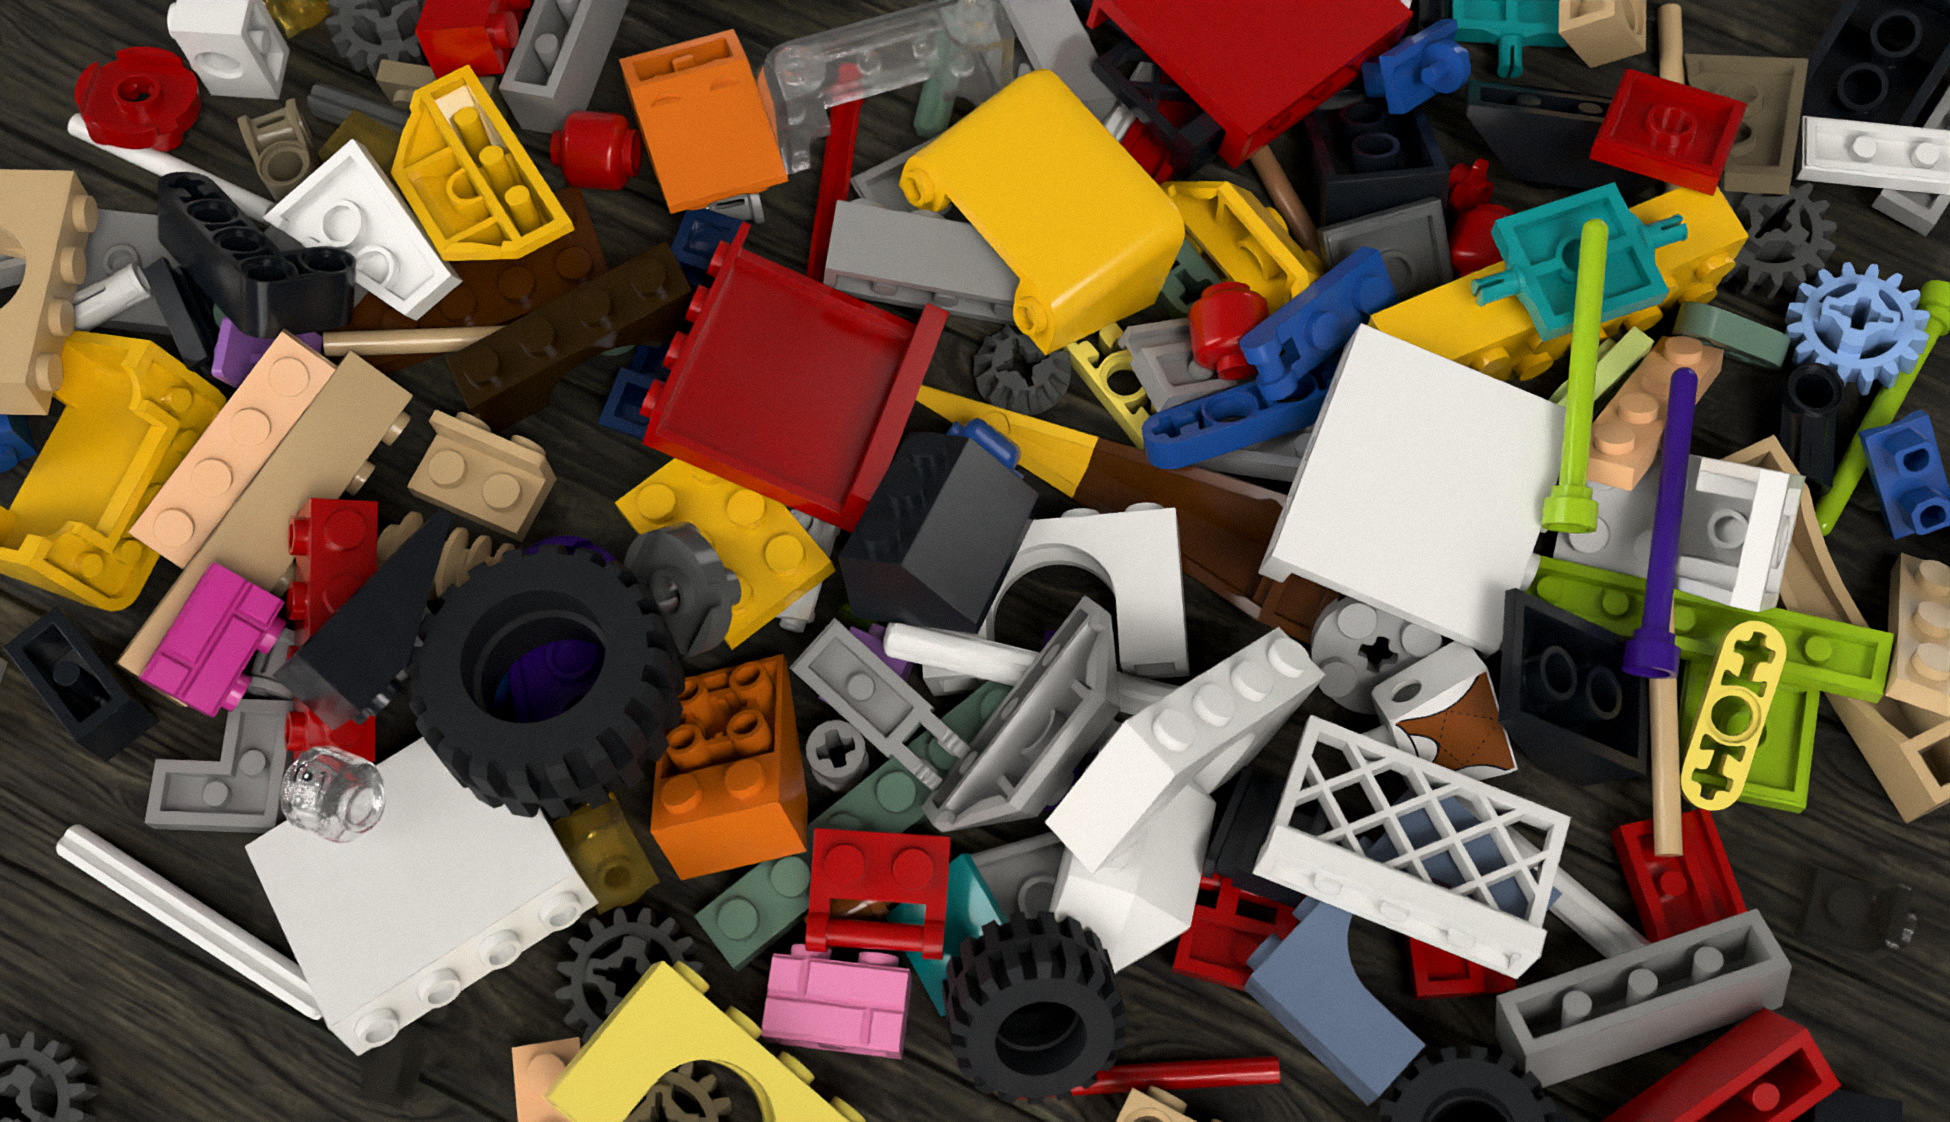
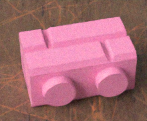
M806 944L792 945L791 955L774 953L761 1029V1036L767 1043L902 1059L912 976L910 969L898 968V957L877 952H860L858 963L831 960V949H828L827 953L806 952Z

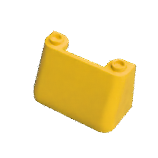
M1040 68L1016 78L909 157L904 165L898 185L904 192L907 200L920 210L940 212L947 209L952 201L1018 276L1020 282L1015 292L1013 305L1015 323L1021 332L1032 339L1045 356L1155 304L1185 237L1184 221L1180 210L1173 200L1055 73L1045 68Z
M74 330L70 337H65L61 355L63 380L60 389L53 391L52 395L65 404L66 407L9 510L0 506V573L94 608L110 612L120 611L133 604L139 596L161 555L128 532L226 405L227 400L219 389L194 371L188 370L183 363L151 340Z

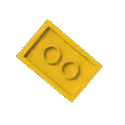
M677 458L671 460L615 502L620 513L638 535L685 521L692 523L696 526L700 535L714 548L723 566L731 569L736 574L741 586V598L737 605L732 606L731 623L723 639L731 650L835 572L832 561L784 504Z

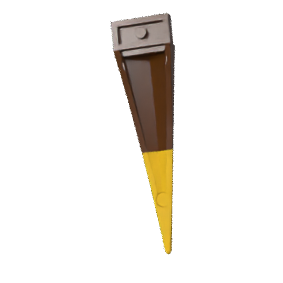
M921 385L916 397L918 402L952 423L957 420L962 425H965L973 418L984 420L1017 443L1021 450V457L1018 462L1020 466L1088 509L1096 510L1099 514L1125 512L1127 507L1138 503H1156L1162 505L1163 508H1175L1179 526L1182 571L1257 621L1275 629L1280 627L1286 634L1311 645L1313 627L1320 613L1336 598L1339 600L1341 593L1294 573H1291L1283 583L1258 573L1288 493L1195 465L1177 469H1161L1153 466L1147 460L1145 450L930 386Z

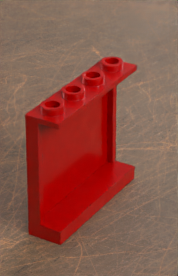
M1093 0L1086 24L1093 30L1111 18L1226 131L1217 154L1235 169L1362 75L1361 67L1363 62L1373 56H1380L1397 46V42L1401 40L1414 13L1400 0Z
M742 221L732 244L720 240L707 270V275L715 278L711 289L699 285L693 296L685 320L694 323L689 335L677 331L663 362V367L672 370L666 383L654 379L639 413V415L650 419L642 444L852 533L890 467L949 312L927 302L917 323L914 324L743 249L751 225Z

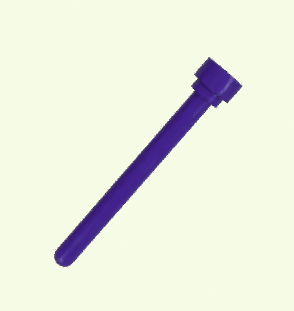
M1688 367L1676 369L1670 379L1641 628L1633 631V640L1626 641L1624 647L1622 670L1630 675L1643 678L1673 679L1678 677L1681 648L1674 645L1675 634L1669 632L1698 384L1697 374Z

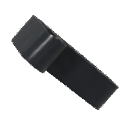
M173 172L159 178L158 239L160 243L244 334L255 338L276 339L284 328L293 335L339 328L346 326L352 321L356 279V259L352 254L339 248L327 246L282 252L209 177L193 172Z

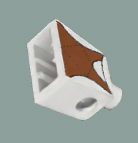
M1454 640L1375 686L1371 692V698L1381 726L1364 732L1361 735L1478 781L1518 770L1508 734L1498 722L1499 704L1488 668L1472 647ZM1365 760L1367 765L1373 763L1368 760ZM1400 774L1407 786L1416 793L1407 776Z

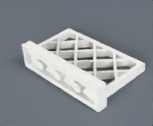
M1310 715L1305 724L1267 839L1260 849L1253 874L1518 979L1541 956L1547 933L1546 930L1541 928L1571 817ZM1316 741L1342 750L1353 771L1325 781L1312 757ZM1365 760H1368L1373 763L1367 765ZM1388 770L1407 776L1418 797L1391 807L1374 776ZM1306 776L1311 787L1300 791ZM1360 782L1376 813L1348 824L1332 792ZM1430 785L1433 786V787H1436V788H1438V789L1432 790V788L1430 787ZM1454 795L1472 802L1483 823L1456 833L1439 801ZM1317 798L1334 830L1316 837L1288 825L1294 807ZM1425 808L1441 840L1414 850L1397 818ZM1496 811L1502 813L1503 815L1498 816ZM1522 821L1547 831L1543 851L1522 859L1505 827ZM1383 824L1400 857L1385 863L1368 858L1364 854L1355 835ZM1490 834L1508 866L1481 877L1463 844ZM1340 841V842L1342 843L1343 847L1338 846V845H1336V844H1334V843ZM1448 850L1466 883L1451 890L1433 884L1421 861ZM1538 866L1534 880L1529 870ZM1406 867L1407 870H1408V872H1409V874L1406 873V872L1401 871L1400 869H1403V868ZM1514 876L1528 901L1524 919L1501 911L1487 887ZM1473 894L1475 900L1466 896Z

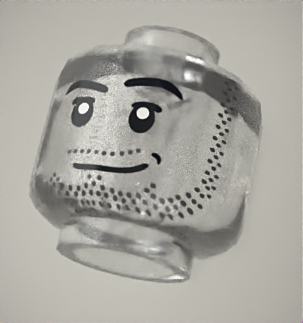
M325 745L315 746L305 751L290 765L282 781L280 800L282 812L291 825L330 842L345 843L353 841L376 825L384 812L386 794L383 776L374 763L337 747Z

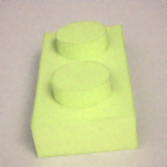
M1635 326L1618 343L1609 338L1598 349L1592 419L1612 400L1650 352L1654 340ZM1568 379L1553 393L1548 401L1566 408Z

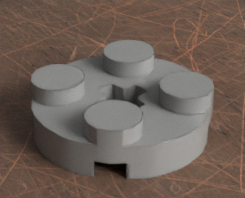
M1346 596L1339 602L1338 598H1336L1323 609L1316 620L1311 635L1312 661L1326 675L1319 683V688L1325 695L1333 698L1341 706L1369 715H1377L1371 698V692L1375 686L1444 647L1440 634L1349 596ZM1377 637L1387 638L1388 648L1394 652L1389 659H1382L1379 663H1372L1368 661L1365 653L1359 651L1362 644L1373 645Z

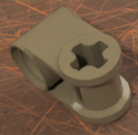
M296 98L287 100L285 108L254 119H251L248 115L238 118L239 128L254 160L257 173L277 204L320 167L314 149L316 148L314 137Z

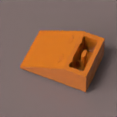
M734 29L619 59L634 119L670 214L684 210L703 209L716 201L741 194H757L765 191L770 186L789 181L747 56Z
M784 654L685 677V691L680 696H677L683 707L679 725L674 730L665 728L663 731L670 745L660 760L656 762L650 828L651 834L680 880L807 852L808 797L788 665Z

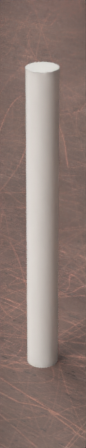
M80 113L75 114L68 123L70 135L161 177L173 172H193L205 175L212 179L248 217L265 225H271L262 217L275 207L276 203L163 151H157L153 148L123 149L110 145L96 144L90 139Z

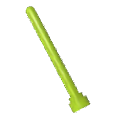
M1598 218L1588 220L1583 225L1581 232L1559 485L1552 486L1551 497L1544 498L1541 527L1561 533L1586 534L1596 532L1599 503L1592 500L1593 489L1586 487L1609 236L1608 225L1605 221Z
M1941 280L1927 281L1919 291L1921 296L1915 310L1929 311L1930 318L1924 331L1929 334L1928 342L1923 354H1918L1919 358L1911 374L1899 371L1893 387L1888 389L1883 385L1881 386L1833 472V488L1828 494L1820 496L1814 510L1823 536L1828 535L1832 531L1868 466L1858 432L1891 424L1938 337L1945 336L1950 331L1949 282Z

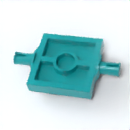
M1451 0V19H1456L1458 26L1454 41L1497 45V74L1500 77L1506 78L1509 68L1510 78L1518 77L1523 73L1522 47L1566 48L1568 44L1558 33L1559 0Z
M1615 182L1495 220L1490 233L1505 262V271L1472 280L1471 289L1473 296L1477 297L1476 303L1482 307L1488 303L1515 295L1526 307L1542 342L1572 333L1582 227L1588 220L1598 218L1605 221L1609 228L1601 323L1661 304L1669 290L1656 266L1655 249L1679 241H1685L1688 237L1686 222L1681 224L1683 217L1680 214H1675L1672 217L1647 225L1642 224L1641 220L1627 208Z

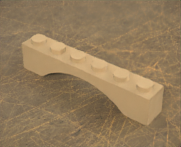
M1775 435L1720 459L1800 475ZM1804 482L1776 608L1870 628L1845 588L1828 552L1816 518L1810 490ZM1885 687L1883 696L1878 704L1824 692L1906 824L1950 802V717L1885 696Z

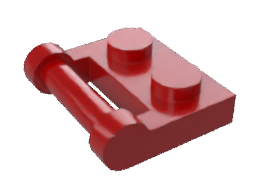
M814 828L809 912L806 925V952L827 953L828 947L833 946L922 952V959L943 960L951 836ZM832 898L926 904L924 925L831 919Z

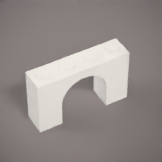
M1138 503L1127 507L1125 512L1099 514L1098 511L1093 509L1079 508L1064 512L1061 518L1039 520L1034 518L979 633L972 634L952 631L995 642L994 621L996 611L1009 587L1020 577L1037 568L1049 565H1071L1085 569L1099 577L1110 588L1116 598L1119 656L1123 673L1147 679L1190 676L1180 535L1176 509L1163 508L1162 505L1156 503ZM922 665L923 679L933 696L973 693L988 681Z
M1280 627L1274 629L1126 720L1045 823L1093 875L1132 848L1169 803L1191 780H1194L1209 795L1241 773L1244 766L1249 765L1326 676L1325 673L1309 658L1306 650L1298 642L1290 639Z

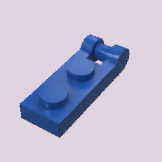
M1361 246L1240 340L1239 345L1247 363L1255 365L1259 372L1256 377V384L1263 399L1266 401H1277L1291 395L1298 387V380L1346 344L1361 323L1368 326L1372 314L1400 302L1379 249ZM1282 345H1283V348H1284V350H1285L1286 353H1284V354L1280 357L1279 354H1280L1281 351H1282Z

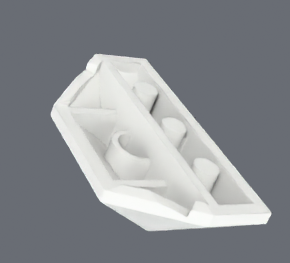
M1115 721L1114 730L1105 744L1095 752L1091 753L1088 751L1082 775L1123 723ZM1191 780L1169 803L1132 848L1093 875L1065 845L1049 912H1054L1056 922L1060 923L1069 916L1080 921L1083 932L1092 930L1100 938L1103 949H1107L1115 974L1183 934L1191 926L1217 803L1194 780Z

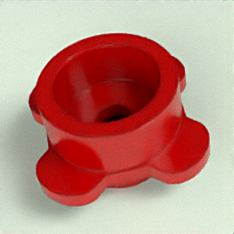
M1479 158L1473 166L1461 162L1450 170L1447 210L1454 213L1452 224L1461 213L1473 210L1480 204H1489L1493 194V183L1487 180L1486 172L1489 167L1487 160Z

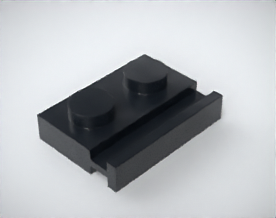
M161 257L143 269L186 368L192 372L196 371L199 376L209 383L215 382L236 392V388L212 375L214 349L220 332V327L214 319L215 303L183 267L178 266L173 270L169 260Z
M1244 766L1206 857L1202 876L1212 879L1214 873L1233 879L1231 885L1233 887L1297 908L1302 893L1253 874L1260 849L1267 839L1286 779L1273 775L1271 781H1267L1253 776L1254 769ZM1302 785L1300 791L1309 787ZM1316 798L1294 807L1288 826L1317 837L1325 833L1329 819Z

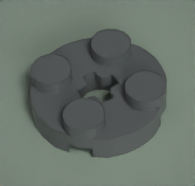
M685 521L641 534L635 538L627 551L624 566L633 572L637 583L644 584L655 599L679 653L686 655L685 658L716 648L723 641L729 630L732 606L737 605L741 598V586L736 574L731 569L723 566L714 548L700 535L696 526L690 522Z

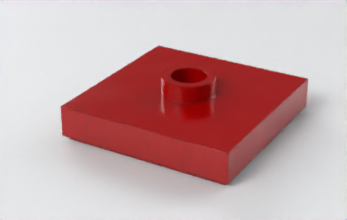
M1626 68L1596 136L1589 159L1714 196L1748 104Z

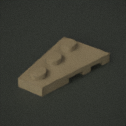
M1684 54V77L1688 86L1748 104L1720 177L1724 191L1789 195L1807 78L1808 59Z

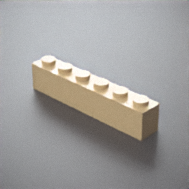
M350 350L338 362L336 371L215 527L114 665L138 679L207 566L212 562L225 567L248 582L280 598L288 589L290 580L294 581L296 578V563L293 562L296 556L289 555L287 543L288 526L291 516H297V513L310 498L339 499L344 490L354 496L376 467L367 460L380 441L391 446L410 421L411 416L404 412L403 409L413 395ZM141 681L176 705L187 707V705Z

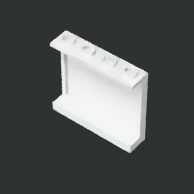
M1361 323L1344 347L1258 573L1281 583L1291 573H1294L1472 647L1480 659L1484 661L1499 649L1502 650L1505 591L1513 588L1526 591L1539 567L1540 555L1534 553L1533 550L1539 532H1547V529L1541 527L1544 498L1551 497V487L1556 485L1560 475L1566 408Z
M423 737L343 785L336 792L330 793L329 797L325 796L317 801L316 805L312 804L311 808L309 806L291 817L290 820H286L244 846L328 1028L357 1056L371 1048L389 1042L397 1035L400 1029L430 1010L447 1005L459 995L460 991L491 971L508 966L520 956L521 952L554 931L563 930L571 926L579 919L582 913L599 903L593 892L581 878L541 807H539L536 816L529 818L512 815L505 804L498 808H492L481 802L469 788H463Z

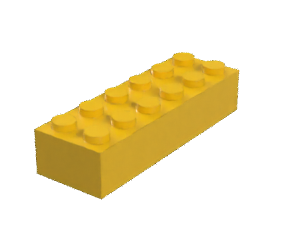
M1718 186L1714 196L1680 187L1629 208L1644 225L1680 214L1683 217L1681 224L1686 222L1688 237L1685 241H1679L1655 249L1656 266L1669 290L1663 303L1601 323L1599 347L1609 337L1626 330L1629 332L1634 326L1642 332L1657 324L1664 314L1680 308L1681 302L1692 301L1707 304L1717 295V286L1722 278L1735 267L1734 259L1749 237ZM1504 260L1372 314L1368 323L1369 327L1502 382L1516 376L1521 381L1532 379L1549 369L1554 360L1571 354L1572 333L1542 342L1526 307L1515 295L1488 303L1482 307L1476 303L1477 297L1473 296L1471 289L1472 280L1505 271Z

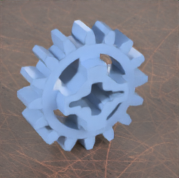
M1850 262L1843 264L1840 277L1834 278L1825 269L1818 271L1814 286L1802 283L1798 288L1795 302L1789 303L1784 322L1789 325L1786 328L1785 334L1791 338L1789 346H1797L1791 361L1794 367L1806 363L1827 365L1840 375L1844 386H1846L1847 382H1856L1857 389L1861 395H1868L1872 382L1875 379H1878L1888 389L1893 387L1899 371L1906 374L1912 373L1919 358L1918 354H1923L1929 339V334L1924 332L1930 318L1929 311L1915 310L1921 293L1918 289L1905 293L1899 291L1898 288L1903 277L1899 273L1892 275L1886 281L1879 279L1877 264L1871 263L1865 275H1856L1855 269Z

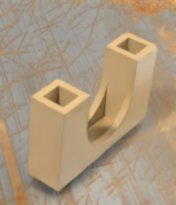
M0 169V255L17 257L26 261L25 275L19 289L11 300L0 309V414L48 415L53 391H58L62 384L63 366L61 355L65 337H70L74 331L75 312L73 302L77 284H82L85 280L87 272L85 248L88 235L96 230L98 224L96 201L87 194L75 171Z

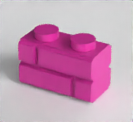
M212 562L207 566L138 679L208 717H215L221 707L232 712L251 683L252 678L242 672L255 650H258L267 655L286 625L287 621L277 616L285 602L225 567Z

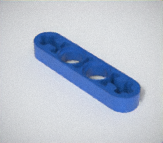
M1342 353L1330 356L1298 380V387L1291 395L1281 400L1266 401L1263 399L1256 381L1151 415L1141 428L1147 460L1153 466L1161 469L1182 468L1315 424ZM1303 398V400L1298 402L1279 403L1285 399ZM1231 417H1245L1240 421L1230 423L1219 422Z

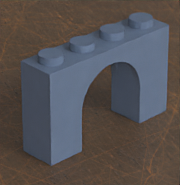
M1430 785V787L1432 788V790L1438 789V788L1433 787V786ZM1409 788L1393 806L1418 796ZM1453 796L1439 801L1456 833L1482 823ZM1425 808L1397 818L1414 850L1441 840ZM1387 832L1375 844L1366 836L1358 841L1366 857L1378 862L1385 863L1400 857ZM1490 834L1463 844L1481 877L1508 866ZM1448 850L1421 861L1433 884L1451 890L1466 883ZM1406 867L1403 868V869H1400L1401 871L1406 872V873L1409 874V872H1408V870H1407ZM1532 868L1529 871L1535 880L1537 871ZM1514 876L1487 887L1501 911L1524 919L1528 901ZM1554 886L1552 887L1547 910L1562 895ZM1473 894L1466 896L1475 900ZM1307 895L1292 913L1301 923L1284 941L1275 933H1272L1246 961V964L1254 972L1249 977L1244 989L1369 1106L1424 1048L1425 1044L1371 995L1357 977L1348 952V929L1353 913Z

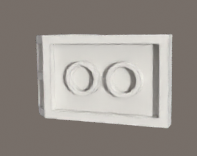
M1662 451L1632 491L1587 480L1586 487L1593 489L1592 500L1599 503L1596 532L1586 534L1558 532L1553 558L1647 579ZM1689 454L1674 589L1728 606L1756 612L1776 607L1806 476Z

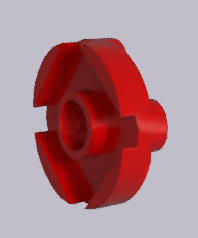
M145 46L125 48L115 51L118 60L107 63L102 68H100L97 60L82 72L75 86V102L89 137L96 144L110 145L123 149L153 148L157 151H169L181 145L184 140L183 133L195 123L200 114L202 97L197 79L193 71L190 72L184 67L182 59L168 50ZM140 93L149 94V98L143 101L129 102L130 100H136Z

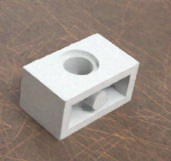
M177 0L176 3L174 2L170 5L167 17L169 33L177 41L188 58L191 68L197 72L211 95L279 100L290 49L262 0Z

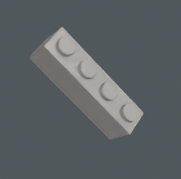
M629 0L534 1L519 37L518 44L498 88L522 129L552 134L554 130H562L566 118L572 112L577 110L586 111Z
M967 0L1008 84L1016 78L1040 68L1049 69L1067 85L1101 123L1104 121L1118 98L1092 72L1093 63L1099 57L1070 0Z
M855 199L851 202L837 200L823 284L855 298L922 310L928 302L948 311L950 315L1000 324L1009 323L1011 326H1017L1013 317V305L1020 279L972 224L946 220L943 215L930 210H916L907 213L885 209L881 203L869 199Z
M1756 908L1496 996L1495 1036L1503 1053L1517 1060L1518 1070L1525 1075L1531 1071L1541 1081L1542 1088L1747 1019L1763 1007L1769 1010L1782 1007L1792 965Z

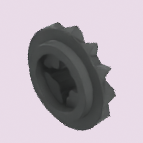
M1007 323L1002 331L993 336L986 335L983 345L977 355H974L973 375L975 385L980 395L990 405L1027 416L1036 415L1052 408L1066 393L1071 379L1070 354L1068 351H1063L1060 348L1045 356L1028 335L1021 332L1018 327H1013ZM1015 351H1018L1019 355H1023L1027 363H1038L1032 367L1030 387H1028L1026 379H1022L1018 371H1007L1013 367Z

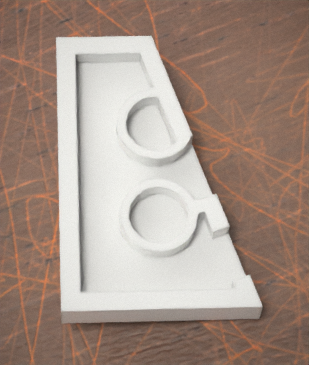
M353 138L262 217L278 229L295 238L306 248L320 246L335 247L352 254L356 259L355 282L403 315L416 321L462 282L448 261L442 260L417 217L365 145Z

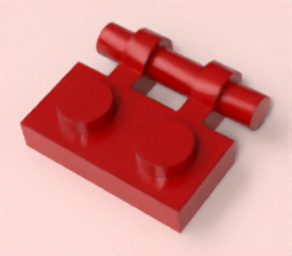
M1214 873L1212 879L1201 875L1199 889L1218 893L1215 909L1195 904L1191 926L1180 935L1171 972L1247 992L1244 986L1254 970L1246 964V961L1272 933H1275L1281 940H1285L1296 928L1297 918L1292 915L1296 908L1231 886L1233 879ZM1302 893L1299 904L1307 897V895ZM1241 899L1275 908L1274 924L1236 915L1238 900Z

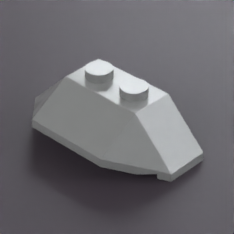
M1084 595L968 745L971 748L962 759L958 758L944 776L942 782L921 806L933 826L941 832L1033 818L1037 817L1047 804L1053 806L1064 797L1074 780V773L1072 771L1088 751L1091 753L1095 752L1105 744L1115 727V720L1113 718L1121 709L1110 613Z

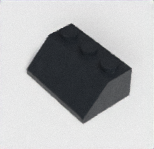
M910 431L838 557L853 618L978 634L1041 505L1040 494L970 437L942 435L936 432Z

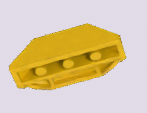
M469 64L414 91L410 103L411 114L402 131L391 175L443 261L519 259L575 230L572 221Z
M1228 181L1164 182L1160 185L1162 190L1180 210L1185 226L1184 238L1214 271L1221 283L1241 282L1250 286L1251 291H1256L1266 298L1270 316L1325 275L1324 266L1320 259L1309 250L1303 251L1289 235L1287 225L1281 215L1272 207L1265 208L1252 192ZM1282 345V351H1281V353L1279 354L1280 357H1281L1284 353H1286L1285 350H1284V348H1283V345Z

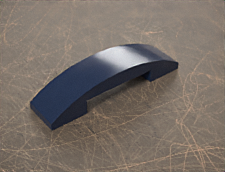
M705 208L686 210L671 249L687 272L695 290H697L699 285L711 289L715 278L707 275V270L720 240L732 244L742 220ZM672 340L658 348L645 345L638 346L629 369L621 367L598 420L600 427L643 441L650 419L639 415L653 380L658 379L666 383L672 371L663 367V362Z

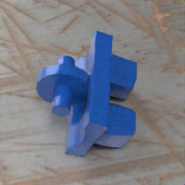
M1441 19L1419 33L1409 35L1397 42V46L1382 55L1373 56L1363 62L1361 69L1366 95L1368 97H1385L1389 114H1405L1439 92L1451 93L1461 88L1469 79L1471 63L1469 52L1454 41L1458 30L1457 20Z
M1921 409L1910 413L1895 423L1858 432L1868 465V473L1874 485L1888 535L1896 540L1913 533L1924 535L1950 526V489L1929 414Z

